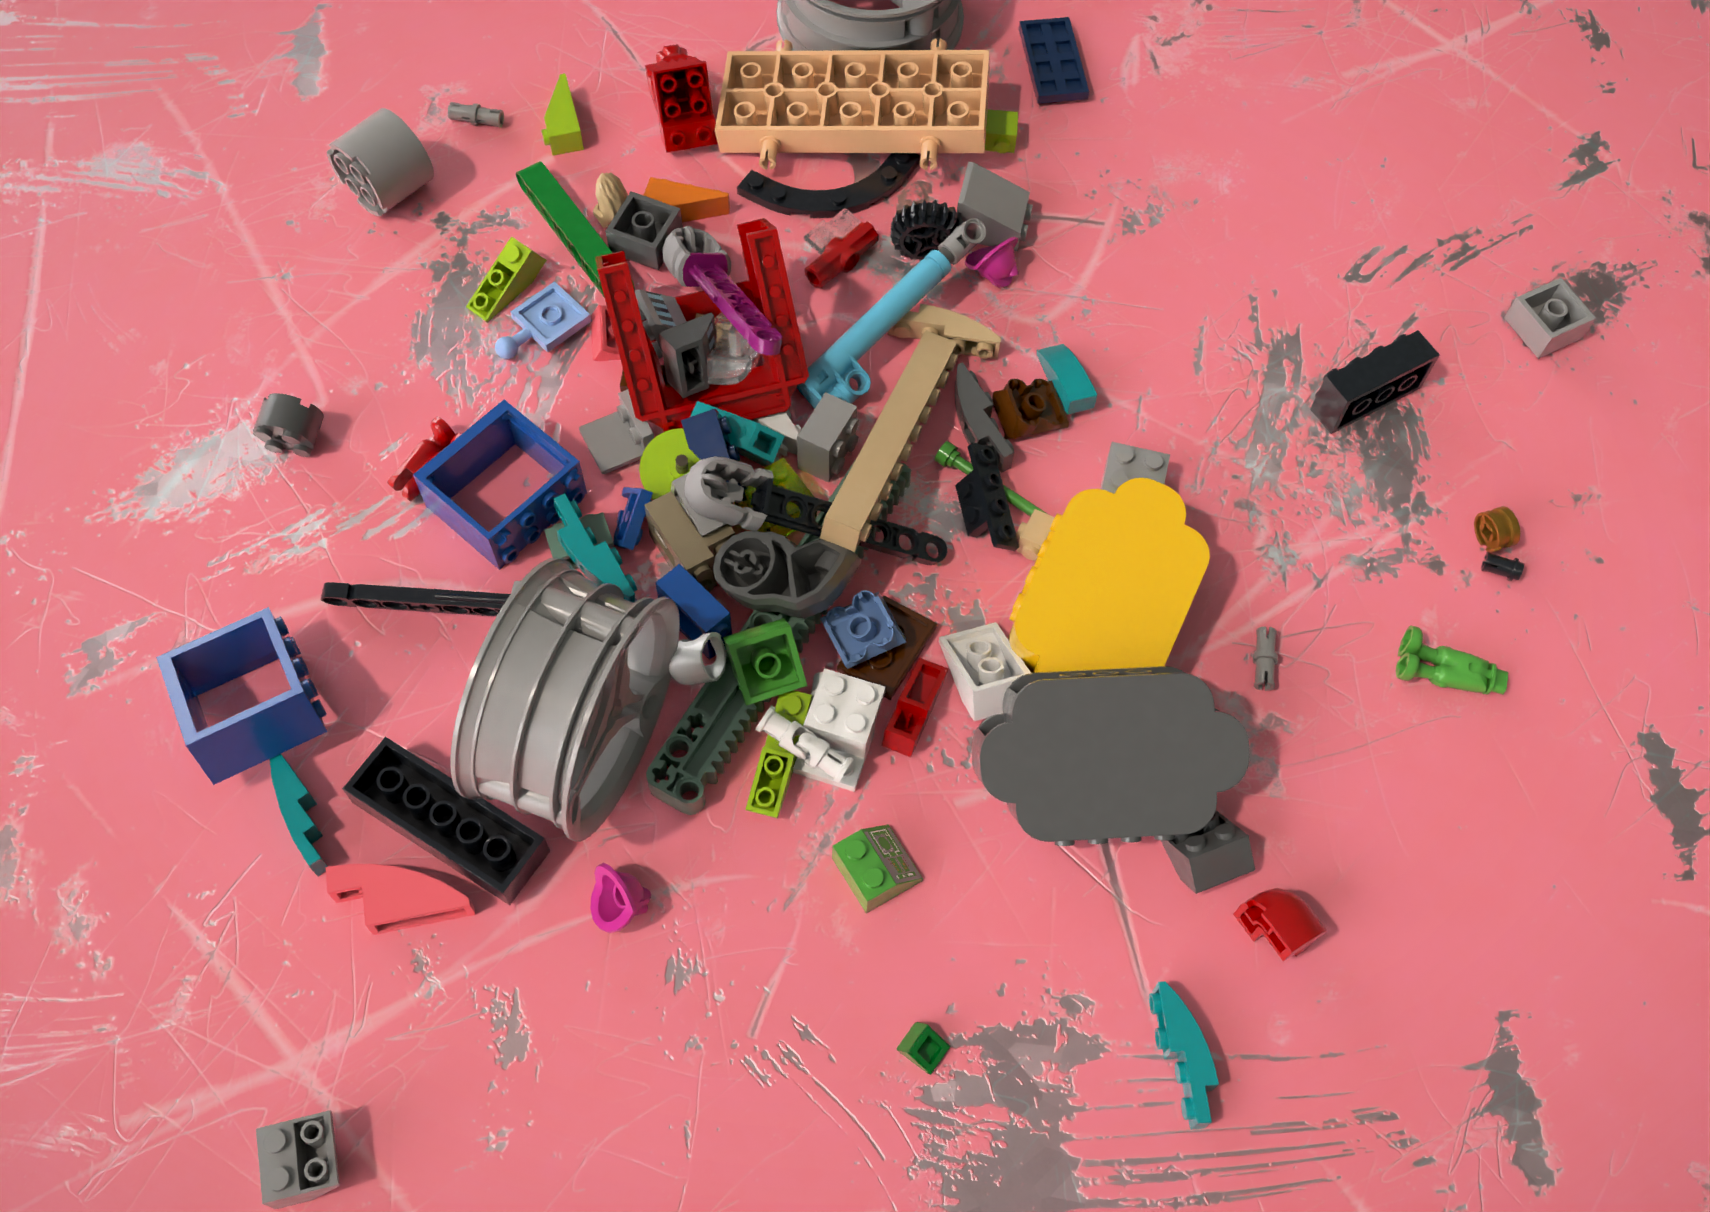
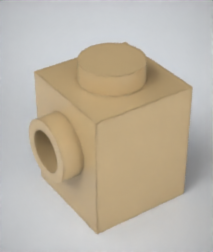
M1034 509L1028 522H1022L1016 533L1019 540L1017 552L1029 560H1037L1039 550L1044 540L1047 539L1055 517Z

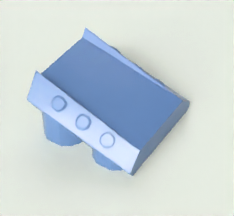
M862 590L854 596L852 604L845 607L836 606L829 610L826 616L820 618L847 669L906 642L905 636L879 591L873 594L868 590Z

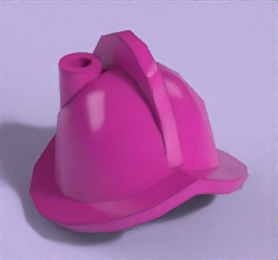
M1013 236L999 245L981 248L972 252L966 257L965 265L970 269L977 270L982 277L999 288L1008 286L1012 281V277L1019 275L1014 255V247L1018 243V238Z
M601 863L596 867L594 873L596 883L591 894L590 905L593 921L599 929L605 932L613 933L620 931L630 923L634 916L647 912V903L651 899V892L649 889L642 887L637 878L629 873L615 871L606 863Z

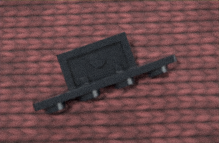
M972 442L968 445V451L973 471L955 485L967 535L977 538L989 529L994 547L1015 551L1019 548L994 449L990 446Z

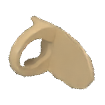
M601 173L596 182L595 194L598 204L595 205L593 214L601 226L607 228L624 203L628 193L617 176L612 173Z

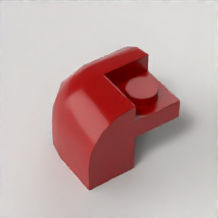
M1279 888L1269 889L1256 894L1242 903L1233 914L1253 942L1265 936L1283 961L1292 955H1299L1315 940L1327 933V929L1304 900L1292 891Z

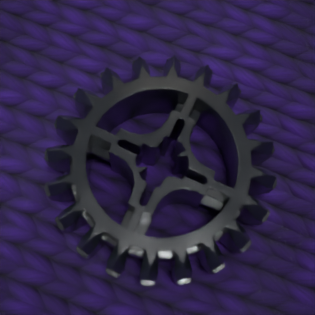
M925 199L922 203L913 201L911 206L904 205L902 210H897L891 222L890 237L892 238L895 250H900L901 256L909 255L911 260L914 258L922 260L930 251H939L938 246L953 233L957 226L963 223V219L961 218V213H957L955 207L948 208L946 202L937 204L936 200L926 202Z

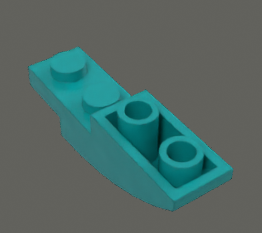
M565 493L554 498L555 510L565 526L557 530L558 541L570 559L593 583L598 586L605 583L615 584L621 589L624 599L634 603V592L638 589L630 574L624 575L619 565L623 564L616 548L610 549L606 541L594 546L597 540L590 527L584 528L579 520L582 517V513L575 500L569 502Z
M1166 981L1158 982L1152 990L1153 993L1149 994L1150 1010L1153 1015L1156 1014L1159 1027L1155 1029L1156 1045L1158 1049L1163 1050L1164 1059L1178 1058V1062H1175V1076L1177 1083L1183 1085L1185 1098L1181 1099V1110L1184 1120H1189L1190 1130L1204 1129L1212 1123L1206 1092L1212 1091L1219 1085L1215 1065L1207 1042L1190 1010Z

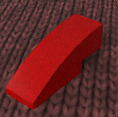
M919 657L885 729L881 746L909 757L912 756L942 688L948 668Z

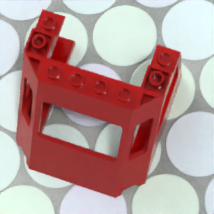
M765 218L737 224L748 280L737 282L736 285L772 324L771 328H776L782 335L780 353L777 355L762 354L764 364L761 366L715 376L708 389L686 398H682L673 387H666L659 358L652 345V342L656 341V339L650 341L642 322L647 319H641L624 251L596 257L597 271L635 418L642 422L650 421L665 432L671 429L683 428L681 420L691 416L697 401L749 420L785 412L790 407V397L799 384L806 382L809 373L778 231ZM704 290L674 297L687 322L695 319L697 313L704 315L712 313L715 318L729 321Z

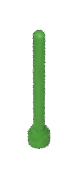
M946 441L938 450L934 460L944 467L949 466L952 468L954 466L968 475L973 471L972 464L960 456L961 453L957 451L958 448L955 445ZM1003 485L1007 502L1030 517L1034 509L1044 512Z

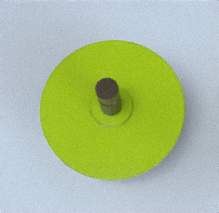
M683 428L671 429L657 435L643 451L639 466L640 479L644 489L653 492L651 497L653 500L669 493L672 481L689 473L691 467L700 461L689 449Z

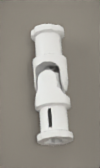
M771 705L755 730L758 732L764 731L779 741V746L798 758L805 759V762L812 768L818 767L834 777V782L838 784L854 759L851 757L845 758L830 748V743L817 738L814 733L798 722H790L775 712L776 708ZM800 735L799 741L794 745L792 738Z

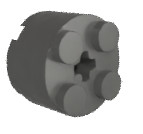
M280 393L269 394L268 399L266 397L263 399L253 429V435L265 442L264 447L271 452L282 453L283 449L292 450L296 455L310 457L324 418L323 412L311 403L309 408L301 405V399L295 396Z

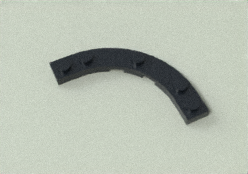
M891 153L876 171L863 180L845 187L829 190H805L790 187L751 170L737 186V194L760 206L791 216L793 212L809 214L810 218L841 217L870 208L871 203L881 198L886 199L904 184L920 164L921 156L916 153Z

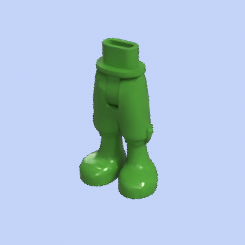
M1411 625L1407 628L1398 650V656L1401 657L1397 662L1395 670L1398 679L1409 681L1414 677L1427 678L1432 684L1442 688L1449 687L1489 694L1491 691L1502 695L1505 693L1508 672L1497 669L1496 664H1489V661L1447 646H1439L1436 649L1422 643L1423 633L1419 627ZM1420 660L1431 662V664L1436 666L1423 664Z

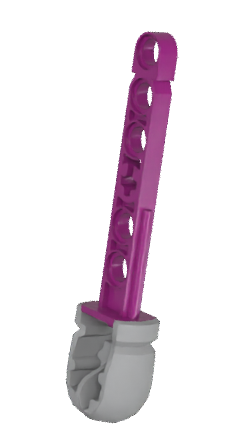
M691 226L674 229L665 239L662 248L663 260L669 272L677 278L681 286L701 287L743 338L748 340L749 345L756 352L764 355L779 354L782 335L776 328H771L772 324L729 277L731 273V260L718 242L709 233L692 228Z

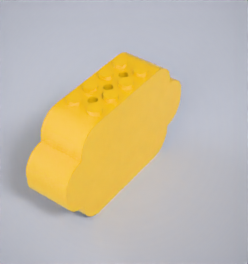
M1134 478L1120 485L1114 494L1102 489L1081 491L1069 501L1063 515L1056 514L1047 539L1044 540L1039 550L1037 560L1029 571L1023 590L1019 593L1009 620L1013 621L1008 638L1010 646L1021 657L1031 673L1165 666L1210 559L1209 547L1203 536L1195 529L1184 525L1186 519L1185 504L1175 490L1152 479Z

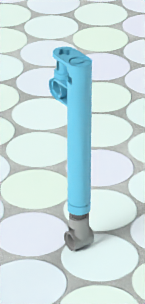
M972 218L957 226L953 233L938 246L939 251H930L924 259L911 269L808 367L809 377L805 383L799 384L797 389L814 409L825 392L852 404L869 390L871 385L870 377L857 361L952 270L951 264H957L972 248L984 240L986 237V227L981 220ZM966 229L971 231L972 239L967 236ZM850 378H854L857 381V391L851 388Z

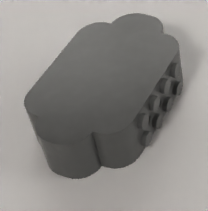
M1156 666L1028 673L1015 679L1004 694L1003 713L990 716L977 727L972 738V765L976 776L987 791L996 799L1006 802L1010 813L1022 829L1037 840L1055 842L1057 846H1071L1075 844V840H1088L1090 844L1108 843L1109 838H1121L1123 842H1139L1141 837L1154 836L1155 840L1166 841L1173 840L1174 835L1194 833L1209 823L1216 810L1217 792L1233 788L1246 774L1249 765V739L1245 728L1235 717L1214 708L1213 695L1209 687L1201 679L1174 667Z

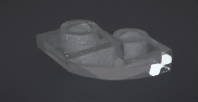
M843 208L828 223L822 220L803 238L822 255L831 239L837 236L842 239L858 226L861 221L846 208Z

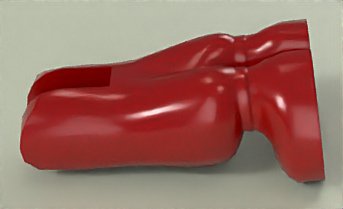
M438 416L430 424L434 435L433 439L422 440L387 481L394 490H402V496L410 502L421 494L413 474L461 435V433L455 434L448 423Z

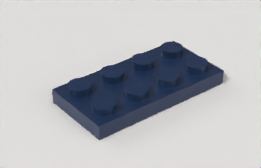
M1070 18L1020 21L1019 33L1037 104L1088 99L1089 89Z

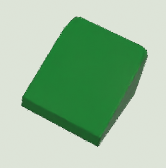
M915 1022L898 1045L897 1050L927 1074L931 1075L951 1046L928 1024Z

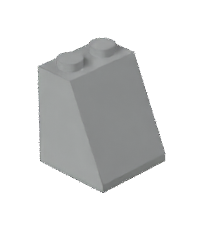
M968 161L958 201L957 213H961L963 223L972 218L979 219L984 223L986 237L978 244L996 246L1014 236L1018 238L1014 251H1018L1019 242L1026 240L1028 225L1024 224V221H1030L1033 204H1028L1029 191L974 162ZM966 229L967 236L972 239L971 231Z

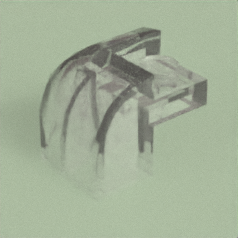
M721 312L715 318L716 347L707 355L708 384L732 385L744 380L752 372L760 360L761 353L756 352L749 345L748 340L743 338Z

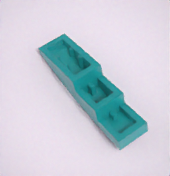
M282 754L270 758V768L280 811L293 841L308 866L317 876H320L326 872L325 867L328 866L312 844L323 837V835L307 814V811L317 805V803Z

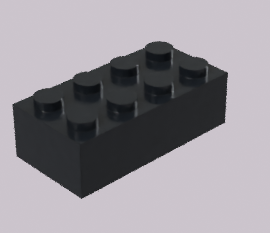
M1419 330L1409 335L1402 334L1391 344L1385 347L1383 345L1378 346L1369 355L1363 358L1356 357L1347 366L1339 370L1337 368L1330 370L1323 377V383L1316 392V398L1310 409L1329 433L1332 434L1420 389L1440 354Z

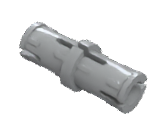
M450 102L448 106V118L451 120L471 122L475 126L486 124L499 128L504 123L503 110L488 109L475 103L473 105H464Z
M1260 627L1256 630L1257 647L1256 652L1253 654V663L1256 664L1254 687L1257 690H1262V684L1265 681V691H1270L1275 688V665L1278 662V654L1275 653L1277 631L1275 628L1269 627V634L1266 635V627Z

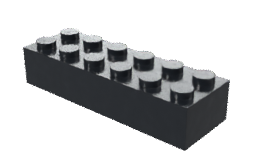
M386 736L342 788L353 804L508 905H511L550 853L549 846L543 836L483 798L472 800L459 795L453 785L452 778Z

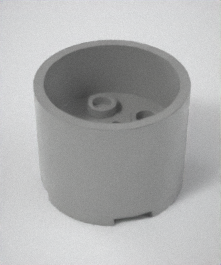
M386 108L379 109L328 144L331 149L326 151L328 160L343 185L346 183L350 190L356 196H359L357 202L375 216L383 215L434 177L431 160L417 136L400 117Z

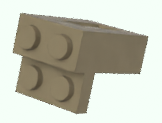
M672 491L645 504L650 537L671 570L680 564L708 592L712 591L717 586L713 572L715 556L721 546L735 535L732 527L727 524L701 537Z

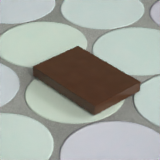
M883 595V599L905 636L906 642L849 669L846 668L841 659L837 665V672L885 686L884 697L891 701L936 630L937 623Z

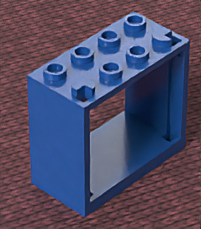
M505 399L413 474L425 506L499 570L506 563L513 562L519 552L528 544L537 541L544 529L551 524H556L560 520L554 507V498L565 493L569 502L575 500L579 504L587 493L580 461ZM516 444L554 477L488 532L454 503L451 498Z
M269 607L156 657L185 745L213 785L327 732L322 717L326 716L327 713L319 699L314 700V697L319 694L311 678L305 679V676L310 673L302 657H296L301 654V651L293 637L285 636L289 634V630L281 616L275 618ZM277 659L280 660L291 690L208 727L197 697L198 695Z

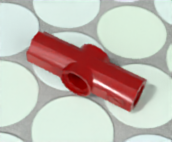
M868 221L865 223L861 222L842 239L838 236L831 239L826 245L824 253L805 268V276L810 284L815 288H822L841 271L845 273L851 271L857 265L860 256L879 241V234L874 226Z

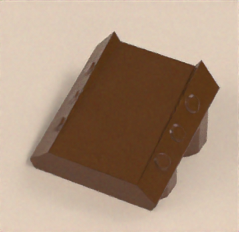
M1010 379L1003 390L993 392V406L1004 430V439H1013L1069 427V421L1052 381L1035 379L1030 385H1026L1020 379Z

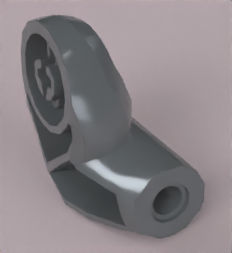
M744 531L732 536L721 546L715 556L713 572L717 583L723 590L744 607L759 612H780L805 619L831 606L850 582L861 564V559L851 550L823 539L798 546L787 537L771 531Z

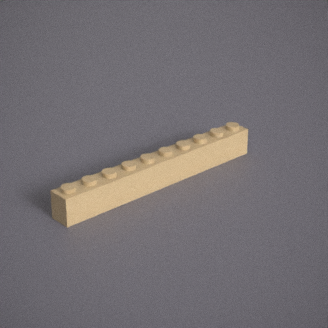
M925 330L824 518L820 535L821 539L853 552L856 551L860 541H867L872 529V524H869L870 521H877L883 504L880 502L881 500L887 501L893 487V484L890 483L891 480H898L903 467L901 461L907 462L913 447L910 443L911 441L916 443L922 430L920 423H927L932 409L929 406L936 405L941 392L938 388L944 389L950 374L947 370L953 371L956 365L958 355L954 354L957 342Z

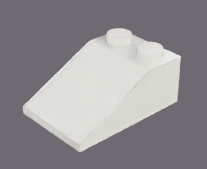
M994 622L939 637V644L961 700L972 719L978 721L996 714H1002L1003 698L1009 685L1018 677L1031 672L1021 657L1012 650L1009 640L999 625Z

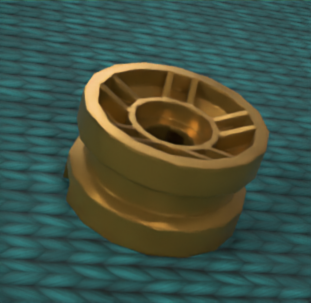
M1508 507L1494 508L1491 511L1478 513L1475 517L1474 531L1480 545L1488 547L1486 551L1490 553L1502 550L1503 547L1515 546L1519 542L1521 535L1520 525L1514 512Z

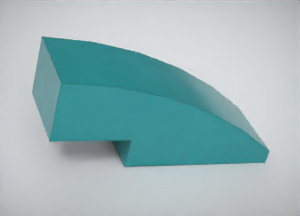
M1064 344L1037 350L1036 354L1047 380L1052 381L1066 414L1069 415L1093 409L1097 393L1084 368L1070 349Z

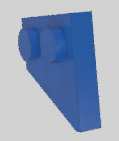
M623 488L621 496L628 498L625 510L618 512L617 527L613 539L615 546L633 550L634 546L639 544L643 534L641 526L644 517H646L644 505L652 501L653 492L642 488Z

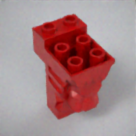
M678 44L664 46L663 50L656 54L657 63L645 65L648 88L658 114L661 138L666 153L718 144L706 61L688 56L687 50L679 47Z

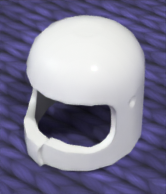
M717 632L704 633L692 641L687 639L679 640L677 650L669 664V673L672 678L683 685L717 681L724 673L726 666V650L721 635ZM709 639L717 657L713 664L704 666L702 651Z

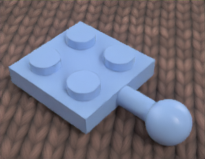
M554 281L510 312L512 319L522 330L512 337L504 336L499 338L495 343V352L502 359H511L517 354L518 347L531 337L546 352H549L592 321L591 315Z

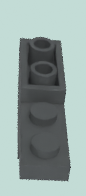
M962 362L957 366L955 381V407L962 432L968 444L973 442L990 446L994 449L998 468L1002 473L1011 468L1014 456L1013 445L1008 439L1003 438L996 421L991 417L993 400L990 394L982 390L974 372L969 371Z

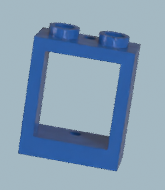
M680 564L656 582L658 598L667 597L676 603L679 611L680 631L690 641L699 638L704 633L717 632L721 635L724 643L723 637L732 635L730 612ZM708 639L702 653L710 660L716 655V652L710 643L711 641Z

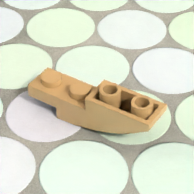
M920 304L919 312L909 311L888 331V335L900 338L921 339L925 330L957 342L954 354L978 356L983 359H998L1001 337L979 322L954 311L926 304Z

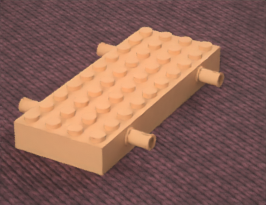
M934 39L930 44L931 50L792 51L793 45L790 41L785 40L784 48H782V40H779L776 43V51H728L715 126L720 153H761L759 165L766 170L768 168V161H770V170L776 167L777 153H921L920 167L928 170V161H931L930 170L937 167V153H985L990 79L989 50H946L947 43L945 40L940 39L939 47H937V39Z

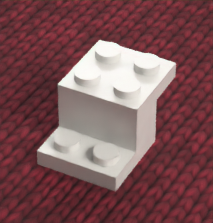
M824 668L806 716L804 727L814 733L817 738L830 743V748L845 758L851 757L854 760L838 784L834 782V777L818 767L812 768L805 762V759L798 757L793 767V773L855 792L874 737L875 720L886 687Z

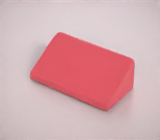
M599 304L591 315L593 360H620L607 306Z

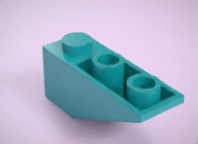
M699 401L696 402L690 417L715 408L722 417L726 416L732 429V433L728 434L731 444H735L739 455L764 467L774 462L785 437L784 435L752 420Z

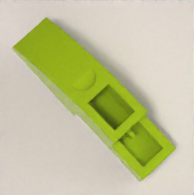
M795 690L778 696L775 712L790 722L796 721L804 726L813 697L811 694ZM770 735L767 736L765 747L762 748L745 810L778 819L797 756L779 746V741ZM800 735L792 738L794 745L799 741Z

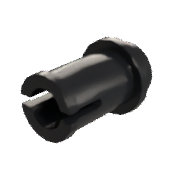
M1489 552L1485 554L1484 558L1486 561L1483 560L1482 571L1505 576L1508 581L1520 579L1524 563L1519 562L1518 558L1511 560Z

